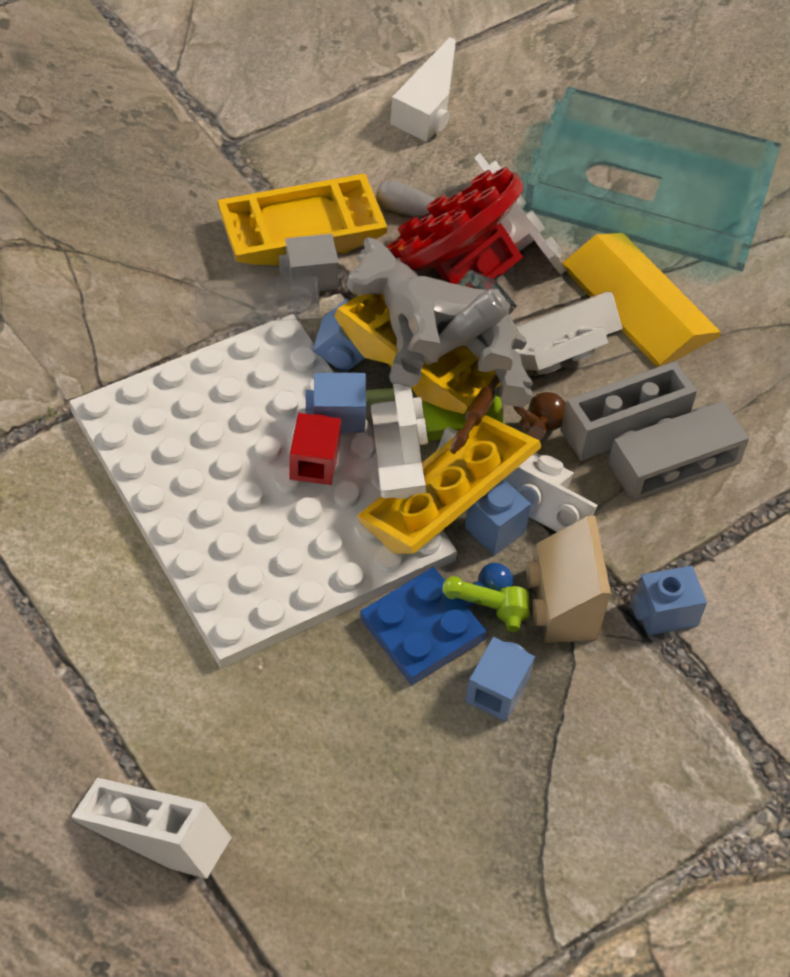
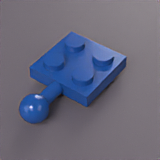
M490 563L481 569L478 581L473 584L500 591L502 588L513 586V575L505 565ZM434 566L360 611V620L411 685L416 684L486 640V630L468 609L475 603L458 598H447L442 590L445 580Z

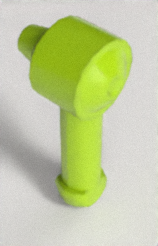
M450 576L443 583V593L449 599L458 598L496 609L497 617L505 622L509 632L519 631L521 622L530 616V595L524 588L511 586L496 591L464 582L457 576Z

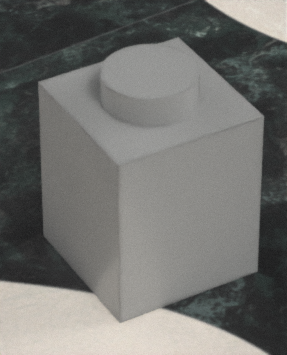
M332 234L285 238V255H279V270L281 279L288 278L291 294L338 289L339 262Z

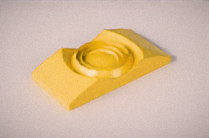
M365 173L217 200V207L235 260L240 263L279 266V255H285V238L332 234L336 253L344 254L363 246L364 240L368 237L376 240L387 234V225Z
M358 295L337 308L334 314L335 319L363 357L387 363L392 368L395 355L399 351L396 346L397 337L391 325L390 311L385 303L384 295ZM459 346L441 356L437 363L434 362L428 366L424 362L421 369V378L418 384L411 388L416 396L421 397V400L445 410L465 414L479 391L489 385L495 372L494 370L489 372L478 371L479 358L467 346Z

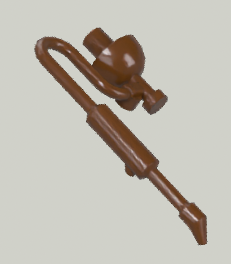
M496 373L489 385L479 391L465 414L466 423L456 433L450 453L455 454L466 444L473 426H478L493 403L495 399L494 391L500 383ZM542 392L536 394L531 399L528 410L513 406V408L522 417L519 422L520 426L524 430L529 431L531 437L542 440L546 432L557 430L562 426L566 402L558 394Z

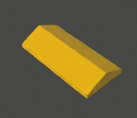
M624 233L596 234L563 262L564 267L567 269L566 273L590 298L604 292H611L613 294L623 328L621 330L656 367L674 362L720 337L721 331Z
M485 415L478 426H473L469 433L468 441L455 454L450 453L453 437L422 462L426 493L414 494L405 499L394 497L382 498L380 496L359 513L357 517L360 523L392 553L414 554L542 447L540 441Z

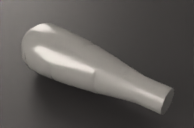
M386 180L380 183L375 197L379 207L384 210L422 218L425 214L429 213L426 206L436 199L406 184L393 180Z
M488 289L478 295L441 332L439 339L442 350L439 358L478 337L499 323L509 313L510 303L499 289ZM424 356V362L428 366L434 363L431 361H427V358Z

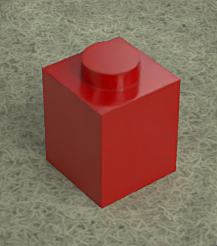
M298 413L289 454V480L332 486L340 447L341 418L328 417L323 414Z

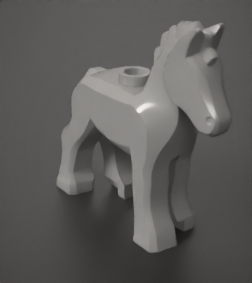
M368 237L364 240L365 249L356 256L359 265L350 272L346 284L353 294L359 296L367 294L384 295L385 303L390 311L391 325L397 337L396 346L399 351L395 355L389 379L391 383L412 387L418 384L421 378L424 356L427 358V361L438 362L442 350L439 339L441 332L468 304L487 290L469 288L425 276L418 277L416 271L411 270L408 265L402 263L400 258H395L382 243ZM507 314L499 323L461 346H467L479 358L478 371L489 372L494 370L501 382L499 394L502 404L521 408L529 404L532 398L531 386L533 382L521 364L520 354L514 350H523L527 341L517 329L511 316Z

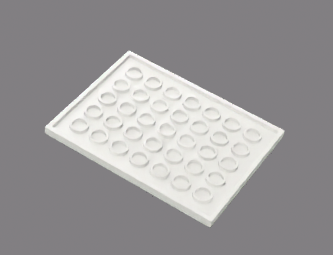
M293 313L69 401L72 414L220 669L396 589L433 566L436 570L456 561L457 550L443 530L416 553L396 554L392 553L360 523L357 515L381 496L374 430L366 419L365 433H340V447L332 486L289 480V454L298 413H305V390H314V373H334L327 362L313 352L314 343Z

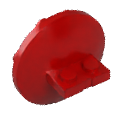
M507 166L493 174L490 170L482 172L470 182L471 186L449 198L446 195H441L426 206L429 213L419 220L417 217H413L403 223L397 229L400 236L386 248L395 258H400L401 262L408 265L413 271L435 267L445 282L474 289H485L491 280L496 276H501L523 258L501 223L524 189V183L518 173L510 171Z

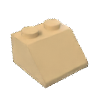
M586 516L538 542L533 561L526 563L528 588H535L537 598L532 603L533 621L535 626L542 627L544 643L598 639L611 591L596 516Z

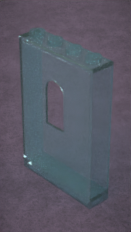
M568 86L563 99L555 100L550 118L553 123L545 124L540 142L543 147H536L530 165V169H533L532 173L526 171L522 180L524 189L521 194L525 195L527 204L524 205L523 210L527 212L532 210L535 214L606 234L624 233L634 242L743 272L781 143ZM605 164L661 179L652 202L595 186L587 179L586 171L591 166Z

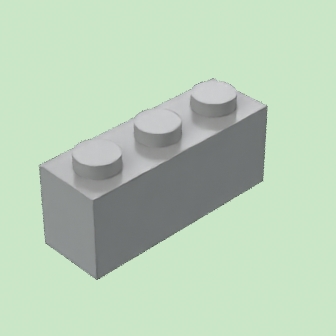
M674 361L567 399L560 431L578 459L582 461L611 450L614 439L626 431H638L653 426L664 418L673 419L690 413L697 390L678 363Z
M722 401L711 406H699L690 413L673 419L664 418L653 426L638 431L630 430L622 433L613 441L608 465L631 502L741 463L749 437L728 406Z

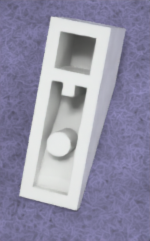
M449 37L392 96L390 125L425 142H428L437 131L441 132L446 127L450 118L448 103L455 54V39Z
M102 778L95 780L71 816L76 823L169 869L205 879L208 878L232 838L204 802Z

